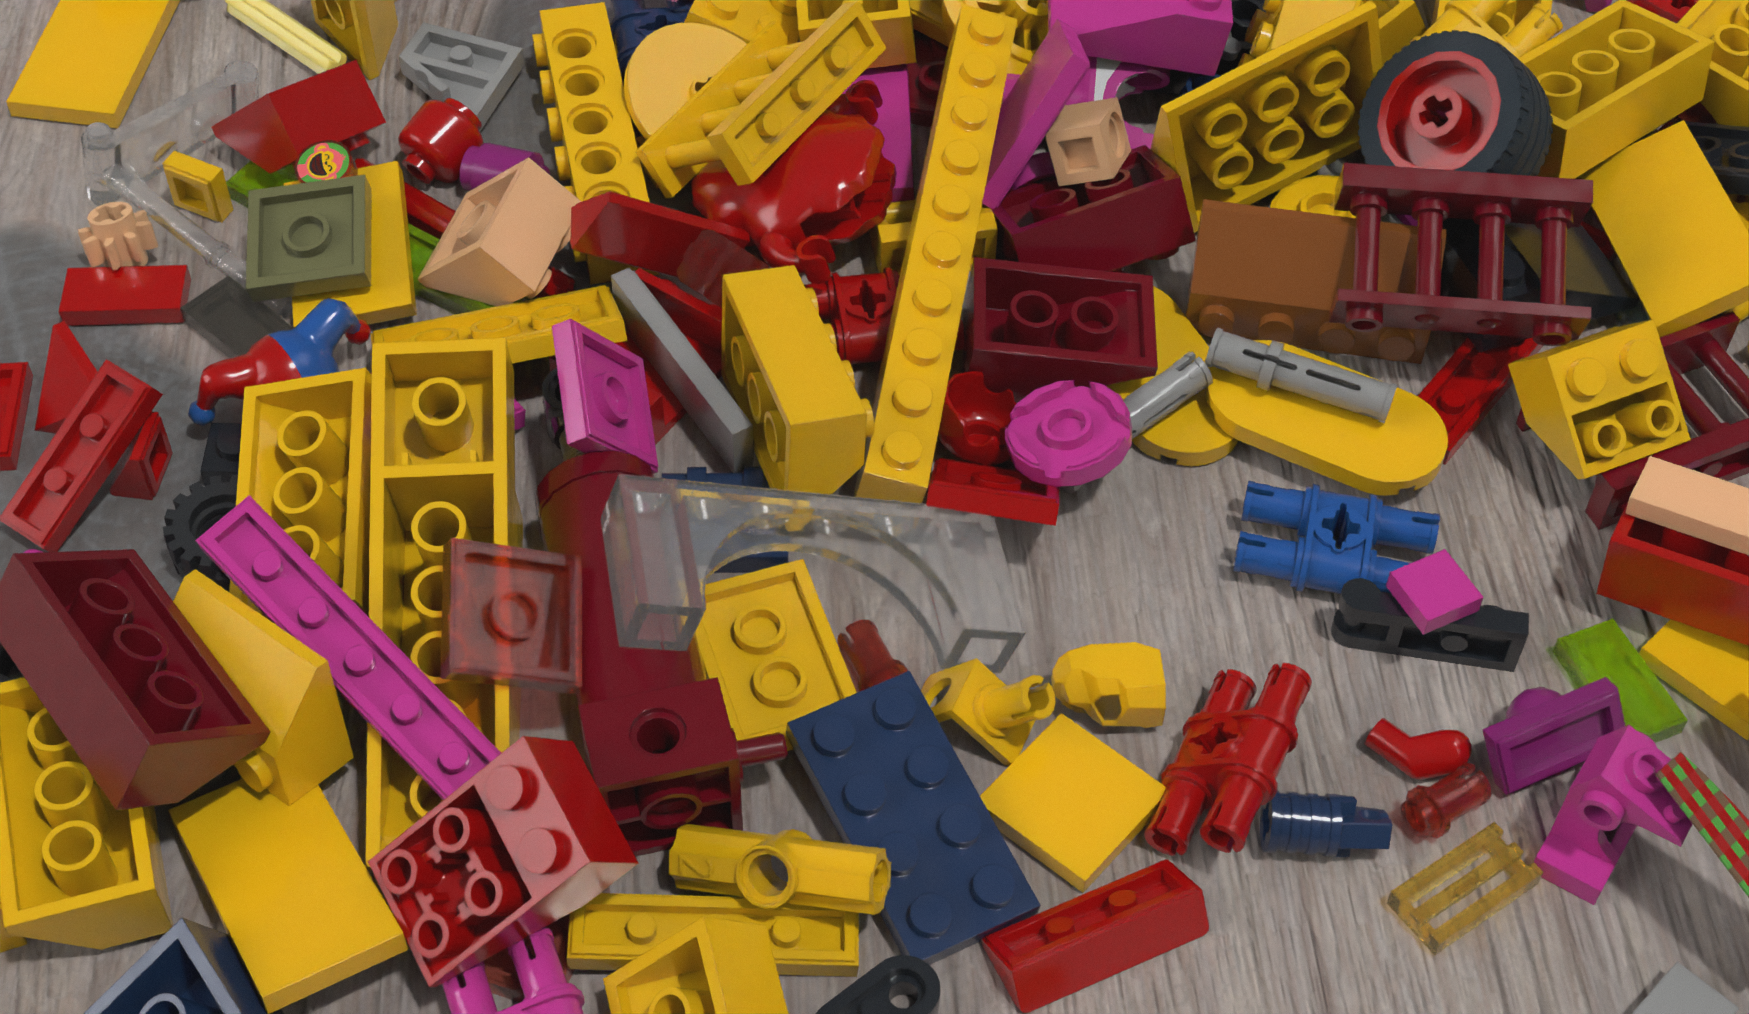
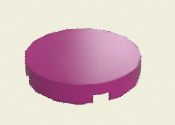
M1074 380L1057 381L1032 391L1015 405L1010 413L1011 422L1008 425V429H1005V442L1008 454L1016 470L1033 482L1054 487L1078 486L1104 477L1122 463L1132 445L1130 412L1122 397L1107 386L1090 381V388L1085 386L1075 387Z

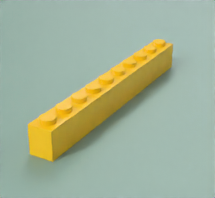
M964 4L961 6L946 55L872 405L874 434L872 437H867L865 441L864 465L858 472L850 513L912 528L926 494L1017 18Z

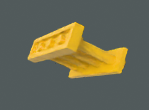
M858 0L842 4L805 41L791 44L779 22H770L635 152L666 199L674 197L708 162L722 160L738 186L751 184L887 48Z

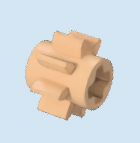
M109 202L94 208L87 217L90 227L78 229L82 246L91 267L103 264L104 267H112L113 270H117L121 266H145L149 260L146 250L158 248V242L146 211L141 210L134 213L132 206L126 202Z

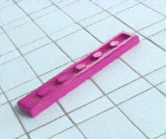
M250 495L195 540L202 551L271 622L328 660L335 689L442 800L501 754Z

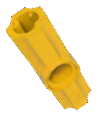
M685 824L677 829L674 844L669 850V875L675 880L676 888L745 897L750 903L763 909L777 908L784 903L876 915L884 909L886 895L891 887V862L887 858L885 848L813 840L806 833L795 829L782 830L773 835ZM772 855L784 863L788 872V882L778 877L773 870Z

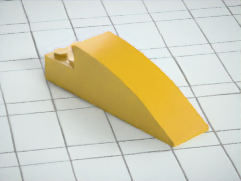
M506 338L372 343L369 618L501 753L520 739L523 631V516L515 491L514 369ZM367 722L365 867L367 870H372L368 863L371 858L443 800Z

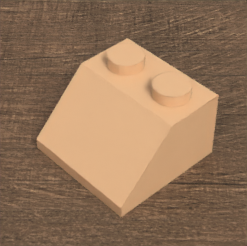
M528 157L465 194L417 280L427 288L494 306L511 304L523 297L532 299L549 282L552 271L548 266L554 255L561 251L570 241L571 207L582 201Z

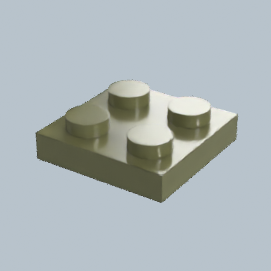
M365 175L249 190L246 291L253 302L371 286L372 188Z

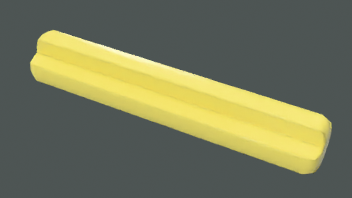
M224 0L228 4L227 12L317 74L346 64L347 55L267 0Z

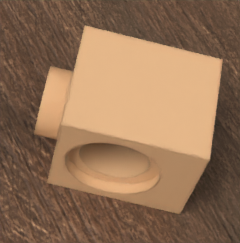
M1118 97L1065 105L1045 135L1059 186L1114 179L1131 152Z

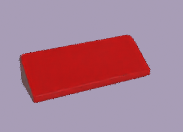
M611 191L571 207L570 244L573 250L704 285L713 284L719 279L750 242V233L744 229Z
M1165 859L991 933L981 940L985 952L1013 1002L1023 1013H1029L1200 938L1208 933L1209 923L1202 889L1172 862Z

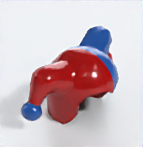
M331 298L324 299L294 329L265 335L254 343L246 354L216 362L203 369L200 377L198 398L189 407V418L195 424L201 426L212 423L216 413L214 406L220 399L226 398L244 400V387L339 372L338 365L333 357L335 347L343 334H345L351 344L361 345L368 341L371 329L367 321L358 319L345 302Z

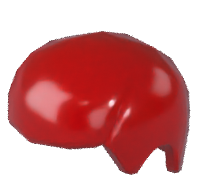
M979 371L954 374L948 380L938 437L944 448L956 457L970 463L996 466L1011 460L1005 442V429H1008V425L1011 422L1010 413L1017 404L1014 402L1012 390L1006 389L1000 393L988 390L984 383V374Z

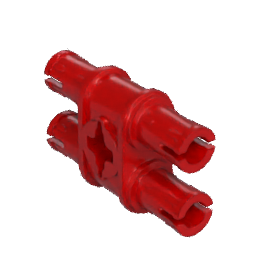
M887 267L884 268L882 273L840 277L835 272L831 273L829 280L825 283L804 284L805 288H813L816 293L821 320L829 319L830 324H832L831 326L836 338L837 353L841 361L848 360L851 366L852 364L882 361L900 278L897 270ZM961 317L954 348L957 351L964 348V327Z
M1277 663L1274 664L1268 672V677L1259 700L1256 702L1255 707L1249 708L1256 694L1257 687L1249 676L1233 669H1228L1226 673L1220 670L1216 674L1203 708L1199 713L1189 717L1184 723V738L1172 764H1168L1161 774V782L1166 788L1156 813L1153 815L1144 833L1145 839L1150 846L1170 856H1175L1176 852L1180 856L1184 855L1188 850L1200 816L1205 809L1211 807L1200 828L1202 839L1209 846L1225 853H1231L1232 848L1236 853L1244 848L1256 812H1258L1261 805H1265L1275 797L1278 789L1276 779L1287 753H1290L1298 743L1295 722L1299 710L1312 687V680L1305 670L1290 663H1282L1281 667Z

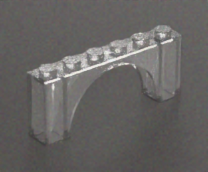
M618 474L600 518L619 647L686 651L706 610L705 583L707 578L733 560L751 554L771 551H794L825 557L855 569L874 580L899 600L919 623L932 645L940 669H947L977 658L991 672L1001 673L1026 634L994 516L898 500Z

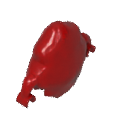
M862 80L851 85L846 94H841L751 184L738 186L722 160L708 162L692 180L693 206L706 219L741 228L749 232L750 242L745 247H757L760 250L761 257L768 266L776 268L795 265L798 273H805L809 282L816 284L827 282L831 276L827 263H833L836 259L832 246L851 242L865 234L869 229L880 224L885 219L887 208L893 200V188L897 177L896 167L892 161L884 158L882 148L885 137L879 128L873 126L879 117L876 108L881 107L883 104L877 85L872 80Z

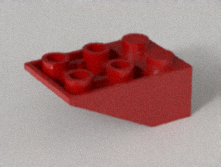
M522 736L368 861L429 987L439 986L586 905L639 864L574 742Z

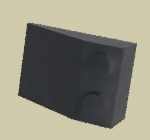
M1448 218L1443 221L1442 228L1446 230V243L1441 269L1440 296L1477 299L1479 225L1475 224L1473 220ZM1509 223L1505 225L1503 301L1540 303L1541 230L1535 224ZM1580 224L1579 227L1568 229L1566 305L1592 307L1591 320L1635 308L1639 298L1584 227ZM1465 333L1478 353L1530 338Z

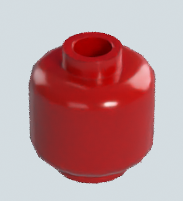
M446 98L444 102L440 100H427L398 136L399 146L406 156L402 161L403 166L415 178L426 184H429L434 178L441 182L454 183L460 178L461 162L467 149L471 146L480 147L484 144L479 131L482 127L481 121L468 107L455 99Z

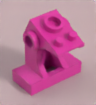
M1630 725L1599 737L1571 785L1551 831L1535 857L1530 872L1595 905L1637 826L1647 829L1681 847L1693 824L1655 775L1672 759L1659 750L1650 737L1635 730ZM1620 825L1613 840L1609 843L1604 831L1614 830Z

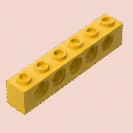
M605 2L539 10L542 33L532 34L537 67L547 66L548 70L539 71L544 104L555 103L554 108L546 109L551 142L562 141L563 146L554 147L559 181L570 180L571 186L564 187L580 201H585L611 191L649 202L640 158L635 152L637 144L625 100L624 86ZM573 250L575 263L586 261L590 285L611 282V275L629 267L632 271H636L639 268ZM643 269L652 275H660L658 272Z

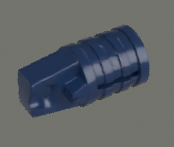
M1277 790L1275 797L1261 806L1260 841L1263 852L1275 853L1276 851H1283L1284 853L1292 854L1303 852L1306 855L1322 854L1324 857H1350L1351 849H1389L1393 825L1385 810L1356 806L1357 799L1355 796L1328 793L1320 796L1317 793L1299 794L1292 791L1280 793Z

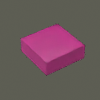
M1446 549L1391 571L1386 583L1388 590L1423 635L1479 611L1484 598Z

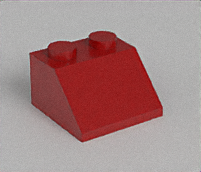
M353 60L270 92L211 126L219 140L271 174L292 165L297 175V165L300 157L312 146L320 143H335L342 146L347 153L353 152L371 143L367 132L386 123V120L357 61ZM320 155L316 158V166L320 165ZM315 159L312 162V168L315 167Z

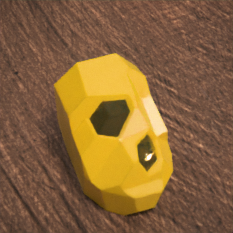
M1137 642L1089 644L1070 650L1058 658L1052 670V688L1055 697L1067 708L1072 709L1076 713L1088 714L1102 726L1149 728L1163 725L1166 710V683L1160 649Z

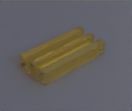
M1495 822L1390 892L1387 900L1389 907L1434 955L1538 885L1543 875V871L1534 862L1527 866L1521 860L1524 851L1515 842L1507 845L1501 839L1504 831ZM1486 853L1492 856L1416 909L1411 905ZM1503 870L1511 876L1507 881L1437 929H1434L1428 923Z

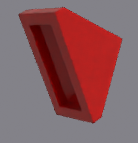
M65 320L52 327L35 431L56 434L98 372Z

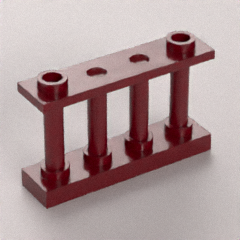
M1343 163L1335 187L1334 210L1350 211L1352 215L1356 216L1353 290H1337L1329 311V323L1345 324L1346 328L1357 332H1373L1382 327L1530 337L1533 338L1535 343L1545 346H1560L1570 341L1578 340L1591 320L1592 307L1566 305L1567 230L1571 227H1579L1593 204V180ZM1386 214L1410 215L1414 220L1418 221L1415 294L1378 291L1381 217ZM1448 218L1473 220L1475 224L1479 225L1477 299L1440 296L1443 221ZM1509 223L1535 224L1541 230L1540 303L1503 301L1505 225Z
M1733 311L1660 337L1684 419L1698 437L1597 474L1595 487L1585 513L1598 530L1619 522L1629 497L1650 456L1725 481H1730L1749 473V418L1733 424L1728 422L1721 423L1681 376V374L1706 366L1749 417V378L1726 352L1740 321ZM1521 408L1516 425L1524 432L1531 428L1527 425Z

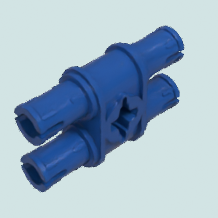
M1248 481L1241 521L1266 523L1295 529L1299 537L1296 542L1240 531L1233 572L1259 574L1290 581V587H1295L1296 591L1303 592L1304 588H1310L1341 594L1343 585L1347 581L1354 578H1363L1373 582L1380 592L1391 593L1386 587L1389 573L1410 563L1377 556V550L1372 549H1374L1376 544L1432 555L1438 536L1440 514L1415 512L1383 505V499H1378L1377 495L1370 494L1369 498L1323 491L1319 490L1320 485L1313 484L1312 487L1306 486L1305 491ZM1333 537H1337V545L1340 546V549L1335 547L1336 541L1333 540Z

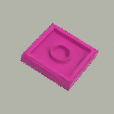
M571 318L553 325L552 333L567 445L584 453L615 450L636 455L650 465L653 474L658 473L659 467L643 359Z

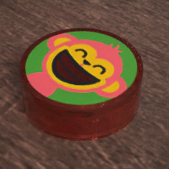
M333 140L319 141L306 147L297 157L294 167L299 183L358 175L357 165L349 149L344 144Z

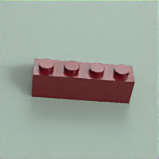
M134 549L13 553L0 581V642L116 811L178 803L266 742L270 730Z

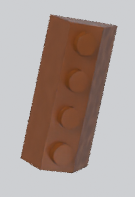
M1203 199L1185 315L1201 336L1213 338L1218 327L1225 332L1250 340H1274L1301 349L1422 364L1431 330L1382 327L1373 332H1357L1346 328L1345 324L1329 323V311L1337 290H1353L1356 218ZM1381 221L1379 292L1415 294L1417 226ZM1442 229V259H1441V269H1442V262H1443V256H1444V250H1445V243H1446V230H1445V229Z

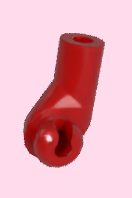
M1382 718L1372 728L1364 743L1365 746L1410 778L1416 780H1425L1457 772L1467 764L1472 753V744L1469 738L1461 731L1443 729L1411 737L1385 718Z

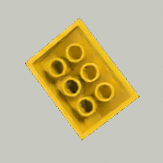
M1371 0L1160 107L1151 150L1181 177L1194 233L1198 232L1203 199L1251 205L1294 181L1321 169L1324 164L1329 165L1335 162L1337 158H1343L1362 148L1359 144L1360 137L1358 136V120L1360 119V109L1363 106L1362 101L1366 97L1367 89L1371 86V81L1373 78L1375 79L1379 69L1383 68L1378 10Z

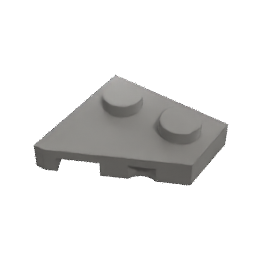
M425 22L422 23L399 55L403 75L434 100L444 102L446 98H452L464 104L479 118L482 124L481 129L525 65L523 49L520 47Z

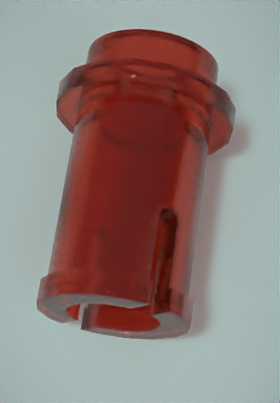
M871 620L855 621L845 627L854 643L850 642L846 634L840 633L838 635L837 644L840 650L845 653L859 678L857 685L859 692L908 671L903 662L893 659L880 637L875 623Z
M1464 763L1457 767V770L1429 787L1418 785L1412 788L1406 795V801L1401 805V815L1404 823L1414 835L1420 838H1427L1429 836L1439 838L1447 834L1451 827V822L1490 800L1492 796L1491 786L1485 774L1479 770L1475 775L1465 780V777L1475 771V765Z

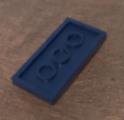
M910 671L787 723L786 736L842 842L845 844L886 849L887 858L891 862V887L887 892L884 909L880 914L902 955L917 957L931 965L982 941V938L1038 913L1041 905Z

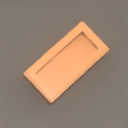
M1652 456L1649 457L1629 497L1626 514L1749 555V488Z

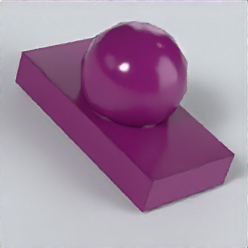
M1606 677L1564 695L1542 686L1526 689L1511 701L1506 711L1505 720L1482 729L1494 783L1507 795L1586 761L1599 737L1625 727L1618 688Z

